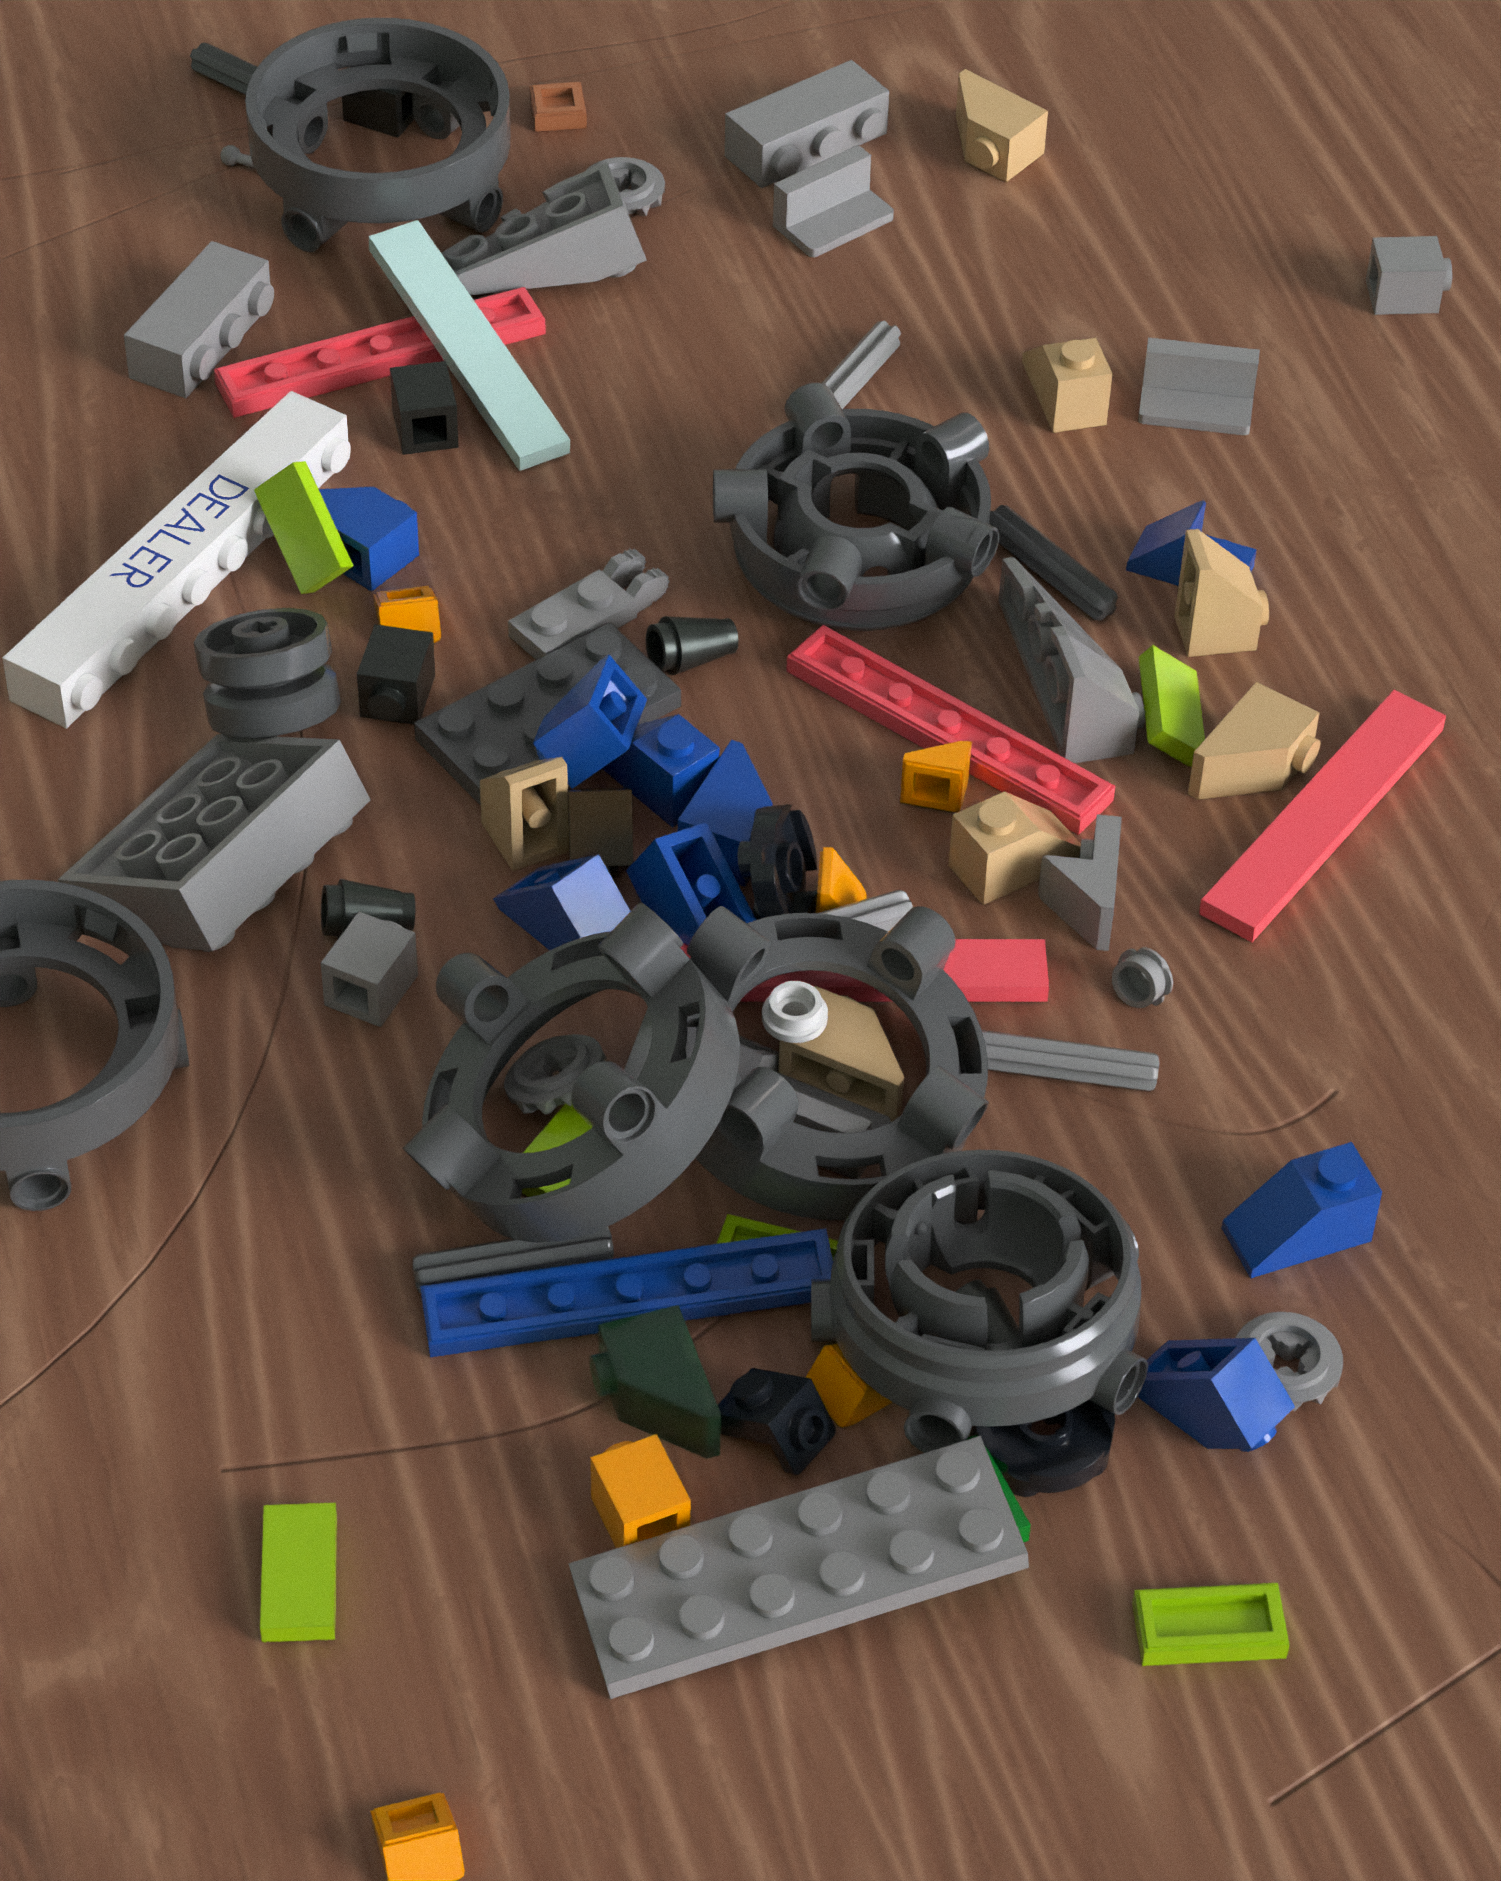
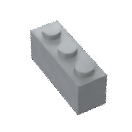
M853 60L847 61L725 113V157L759 187H766L856 145H862L887 134L889 90Z
M211 241L124 334L129 378L187 398L203 380H207L212 375L215 366L230 349L240 344L244 334L258 318L265 316L270 310L274 299V288L270 284L269 261Z

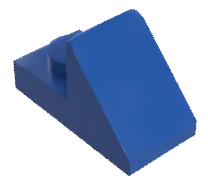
M1206 501L1196 502L1147 525L1127 561L1126 571L1179 586L1186 530L1199 529L1202 532ZM1207 535L1246 564L1252 572L1257 549Z

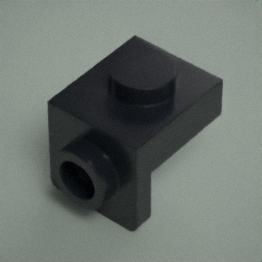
M751 1368L746 1374L738 1378L733 1383L730 1392L710 1412L721 1434L770 1444L784 1472L799 1475L836 1434V1427L811 1378Z

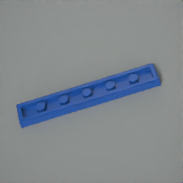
M825 1228L420 1286L430 1357L811 1303V1279H831L833 1258L827 1230Z

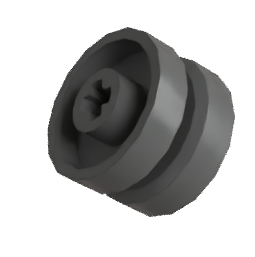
M295 608L263 609L247 612L213 623L199 632L193 642L198 670L202 678L210 682L203 692L207 719L212 730L218 733L240 738L275 737L301 731L319 724L337 712L341 700L336 673L330 665L325 664L332 653L328 623L321 614L307 609Z

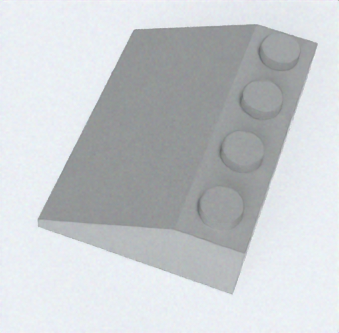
M217 734L66 871L58 881L95 891L125 906L153 931L159 941L170 947L202 950L205 952L214 951L227 945L234 938L235 930L251 914L269 905L275 898V892L293 874L299 873L311 865L315 858L314 854L332 837L346 831L352 825L353 817L371 799L340 739L297 737L240 738Z

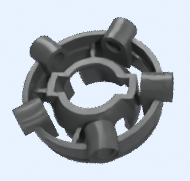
M809 383L799 387L787 399L784 409L789 420L788 422L775 427L754 442L743 454L735 469L713 470L714 523H729L736 559L746 579L762 596L779 609L796 618L819 626L825 625L833 629L850 631H873L896 628L927 618L950 604L964 592L973 578L981 575L986 570L998 547L999 530L989 524L991 509L990 487L983 468L979 464L980 461L988 456L989 441L981 423L969 413L962 412L937 426H933L913 417L883 410L842 409L834 394L826 385ZM855 474V509L857 514L880 517L897 525L888 523L873 528H852L828 520L827 518L830 517V487L832 479L840 475ZM768 501H773L774 504L778 505L774 523L775 550L767 544ZM882 566L887 569V576L863 577L864 573L872 567Z
M965 1150L928 1157L909 1164L880 1181L851 1210L840 1232L837 1251L831 1269V1279H811V1342H837L844 1358L866 1384L893 1403L910 1410L904 1424L905 1435L913 1446L924 1453L967 1440L972 1426L996 1427L1036 1422L1071 1410L1088 1400L1116 1415H1121L1131 1407L1138 1397L1148 1371V1361L1132 1352L1138 1335L1141 1307V1276L1137 1263L1139 1258L1138 1244L1129 1224L1108 1198L1081 1176L1053 1162L1031 1155L1001 1150ZM978 1210H985L983 1216L977 1221ZM880 1241L885 1244V1272L891 1291L892 1302L899 1316L895 1323L881 1313L874 1305V1247ZM930 1265L950 1275L970 1269L990 1268L1009 1272L1025 1280L1033 1288L1019 1294L1020 1312L1017 1336L1013 1340L1001 1344L987 1343L988 1314L985 1297L959 1294L941 1287L927 1278L922 1271ZM1115 1275L1118 1284L1111 1297L1109 1298L1097 1292L1083 1307L1084 1292Z

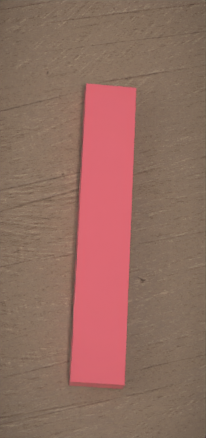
M525 287L474 300L504 345L546 334L545 318ZM411 316L214 369L215 385L233 418L273 408L290 391L310 398L388 377L392 367L441 362L444 360L415 317Z
M825 625L819 627L787 656L786 672L924 749L957 741H971L970 775L1001 792L1005 791L1050 810L1068 830L1077 835L1096 819L1097 814H1101L1114 801L1115 785Z
M1394 689L1201 899L1199 915L1252 943L1443 731L1446 715Z
M955 939V948L950 953L943 970L956 983L968 1002H1048L1049 979L1045 939ZM683 943L681 949L689 958H691V956L687 954L688 945ZM814 970L796 971L775 976L754 987L740 1001L765 1002L773 989L778 985L788 981H801L837 995L848 996L857 1002H893L886 995L862 981L838 973Z

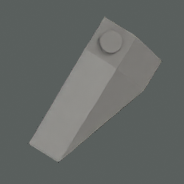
M607 162L558 182L543 191L546 202L526 214H521V211L515 208L501 217L503 223L498 226L494 233L486 238L482 235H470L441 253L470 295L505 292L521 287L533 289L597 282L607 277L618 278L633 271L637 264L647 261Z
M1014 557L1002 558L999 604L1060 756L1073 763L1134 754L1137 728H1143L1145 723L1144 705L1138 692L1131 693L1122 669Z

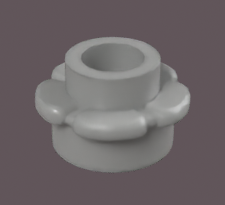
M1142 947L1138 951L1130 948L1119 957L1118 965H1116L1112 973V984L1116 994L1123 1002L1135 1008H1144L1150 1004L1157 1006L1164 1001V995H1168L1172 991L1173 976L1165 959L1156 951L1147 947Z

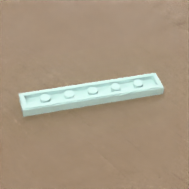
M415 220L369 236L370 253L443 360L446 361L447 366L518 470L522 471L569 454L570 438L421 223Z

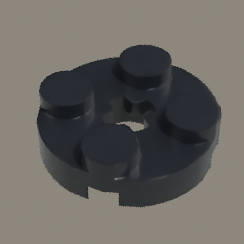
M789 804L758 808L754 815L751 840L739 843L737 854L738 867L744 879H751L755 898L753 913L756 920L782 914L815 912L817 890L806 891V871L817 870L815 844L805 815L801 810L790 811L792 805Z
M1088 1400L1071 1410L1043 1419L1047 1425L1058 1423L1061 1426L1055 1430L1053 1435L1045 1436L1032 1432V1422L1011 1426H973V1435L981 1436L985 1447L990 1452L1012 1493L1017 1496L1030 1497L1039 1492L1056 1493L1071 1490L1102 1474L1108 1465L1115 1427V1414Z

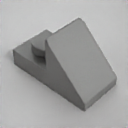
M1097 814L1094 839H1081L1079 858L1043 856L1038 895L1050 909L1096 950L1109 951L1122 817Z

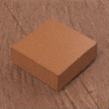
M581 82L529 86L535 132L587 128V113Z

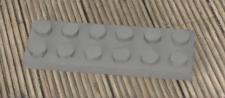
M981 1436L568 1563L610 1699L1029 1568L1027 1549Z

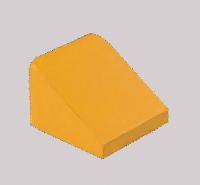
M421 586L379 591L373 594L378 625L432 632L434 643L440 641L441 628L438 600L432 588Z
M957 741L905 753L902 765L900 802L956 813L960 812L969 779L972 742Z
M823 847L819 858L816 913L866 899L867 895L864 887L834 848Z
M838 1344L825 1345L806 1375V1378L812 1379L830 1417L842 1428L854 1425L892 1403V1401L880 1395L858 1376L844 1358Z
M439 1792L374 1808V1810L370 1811L387 1881H455L464 1876L465 1870L458 1829L444 1793Z

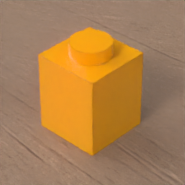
M657 1434L635 1442L623 1441L616 1443L603 1453L590 1457L591 1499L616 1548L690 1526L691 1500Z

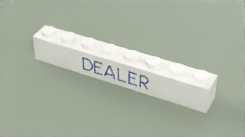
M290 391L2 657L9 701L66 729L81 714L92 709L103 693L122 675L130 673L138 660L159 640L165 639L172 632L174 626L196 605L202 604L207 599L210 591L231 571L239 569L245 558L266 538L274 535L254 492L255 488L292 462L306 461L318 488L334 473L340 472L350 459L351 446L348 442L347 415Z

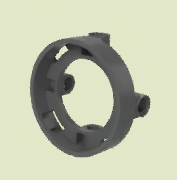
M362 18L324 25L290 39L272 51L253 73L246 90L245 99L250 156L261 179L277 195L283 198L282 228L287 238L297 248L306 252L316 251L348 222L394 223L440 214L483 233L488 231L498 219L503 205V193L499 188L498 174L508 158L511 142L510 93L505 74L497 61L471 39L438 25L410 19ZM395 89L412 93L415 121L422 131L432 138L445 139L459 126L462 131L461 140L457 148L448 158L427 166L404 171L384 173L344 171L313 163L305 155L314 152L324 140L328 128L327 102L361 91ZM491 111V116L494 117L486 129L483 112Z
M33 879L0 881V1007L16 1006L29 1000L37 990L35 967L49 968L76 976L97 989L113 1008L119 1025L116 1045L110 1059L100 1073L85 1087L59 1102L42 1108L22 1112L0 1113V1171H6L11 1200L22 1209L42 1211L60 1205L71 1193L67 1160L102 1146L132 1126L160 1096L169 1081L173 1069L189 1067V1057L180 1008L177 1009L173 973L168 956L153 931L137 915L111 898L79 886ZM82 935L93 937L128 954L129 957L120 965L101 951L77 942V940Z
M641 902L611 932L585 936L558 946L530 961L508 978L476 954H459L451 958L440 970L436 981V992L440 1001L463 1024L446 1047L432 1076L424 1103L422 1128L403 1147V1150L446 1191L450 1190L483 1224L503 1236L519 1241L543 1243L569 1240L594 1233L631 1215L664 1191L684 1172L712 1136L730 1101L739 1068L740 1042L735 1017L722 995L681 949L683 942L679 936L654 911ZM606 989L627 991L639 996L646 1002L652 1019V1039L647 1059L637 1080L616 1063L601 1061L586 1068L579 1075L573 1086L572 1105L575 1111L591 1127L590 1130L561 1146L534 1153L506 1151L494 1146L489 1141L482 1120L483 1102L499 1073L511 1057L537 1030L568 1007ZM700 1013L699 1027L692 1055L690 1058L683 1059L687 1043V1017ZM571 1178L570 1184L557 1190L537 1196L521 1198L522 1189L553 1185Z
M724 906L716 908L703 921L688 945L687 954L691 956V961L722 995L732 1012L749 991L775 976L808 970L838 973L862 981L891 999L905 1013L916 1029L922 1042L926 1060V1077L909 1099L903 1114L881 1127L854 1133L819 1131L794 1123L799 1108L798 1097L789 1082L777 1072L769 1068L757 1067L743 1080L739 1073H737L735 1086L726 1110L712 1136L696 1157L705 1169L737 1193L771 1209L812 1219L846 1220L858 1201L876 1184L895 1171L928 1157L962 1151L968 1136L984 1115L989 1104L984 1099L988 1081V1058L983 1033L971 1005L956 983L943 970L950 953L955 948L956 941L952 928L940 914L927 907H913L889 932L851 918L818 913L782 914L745 923ZM700 1013L687 1017V1027H696V1037ZM685 1050L683 1059H686V1058H687V1056H686V1050ZM879 1164L881 1176L864 1179L821 1177L818 1174L817 1165L852 1168Z

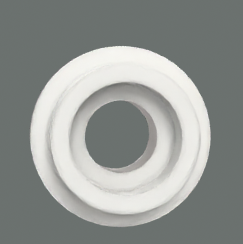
M788 981L778 985L773 989L762 1007V1022L767 1032L776 1039L788 1043H803L815 1039L824 1031L828 1021V1008L819 991L812 985L801 981Z

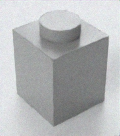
M1437 236L1375 237L1372 239L1366 284L1374 315L1439 313L1443 291H1449L1451 288L1452 264L1450 258H1443Z
M359 911L321 962L324 1005L381 1027L418 976L415 932L404 929L393 921H383Z

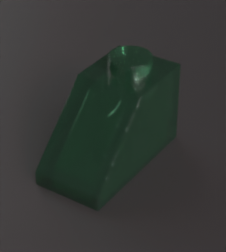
M679 1305L599 1324V1353L589 1356L590 1371L597 1394L599 1396L610 1395L618 1420L651 1435L657 1434L658 1438L706 1459L719 1456L721 1413Z

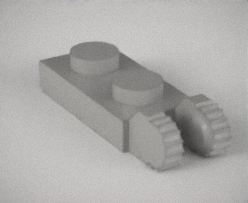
M629 548L627 551L624 550L622 554L619 553L611 557L603 571L599 569L510 619L508 621V636L537 660L609 622L615 628H619L637 618L638 612L652 605L654 601L657 602L666 593L667 588H669V577L659 568L655 569L654 567L651 570L648 569L646 573H642L643 569L646 568L645 563H647L645 557L636 549L632 550Z

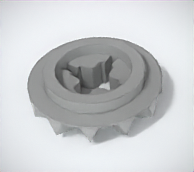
M615 157L599 161L586 169L587 171L605 162L608 163L628 214L635 213L640 216H647L649 208L661 206L662 195L665 193V180L662 173L646 161L630 157Z
M572 1034L552 1037L537 1043L520 1056L509 1069L505 1077L504 1088L511 1103L517 1104L523 1113H531L540 1109L546 1115L559 1105L567 1104L571 1106L572 1089L579 1075L592 1064L605 1061L606 1056L599 1042L590 1036ZM558 1070L559 1074L553 1076L552 1073Z
M1272 1312L1252 1319L1238 1332L1236 1338H1256L1272 1367L1275 1355H1279L1285 1361L1294 1358L1300 1359L1296 1373L1287 1366L1281 1367L1278 1370L1273 1368L1295 1405L1294 1412L1303 1402L1313 1401L1321 1405L1327 1393L1333 1387H1338L1343 1369L1342 1350L1335 1336L1318 1321L1292 1312Z

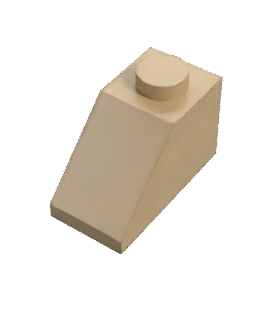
M964 69L959 73L956 105V120L964 160L994 177L1008 182L1044 154L1048 111Z
M1097 338L1042 345L1023 353L1022 363L1053 433L1107 425L1112 371Z
M1199 529L1186 530L1174 617L1187 656L1193 657L1257 650L1260 626L1267 625L1269 620V604L1265 591L1257 590L1250 568Z
M1256 682L1194 751L1188 795L1200 800L1282 790L1298 771L1302 773L1307 772L1318 755L1321 742L1315 736L1320 712Z
M562 757L535 760L480 780L481 823L512 871L569 852L567 764Z
M1004 791L953 814L948 866L982 905H985L1039 880L1043 856L1079 858L1081 843L1050 810Z
M814 986L819 991L828 1008L826 1028L818 1037L807 1042L788 1043L780 1040L778 1073L886 1115L890 1118V1122L894 1121L902 1114L904 1075L874 1009L860 1004L848 996L837 995Z

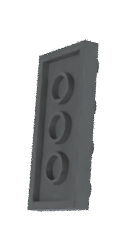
M609 622L414 722L415 740L481 806L480 780L501 771L540 760L533 741L543 718L608 654L647 698L638 724L656 720L681 707V689Z

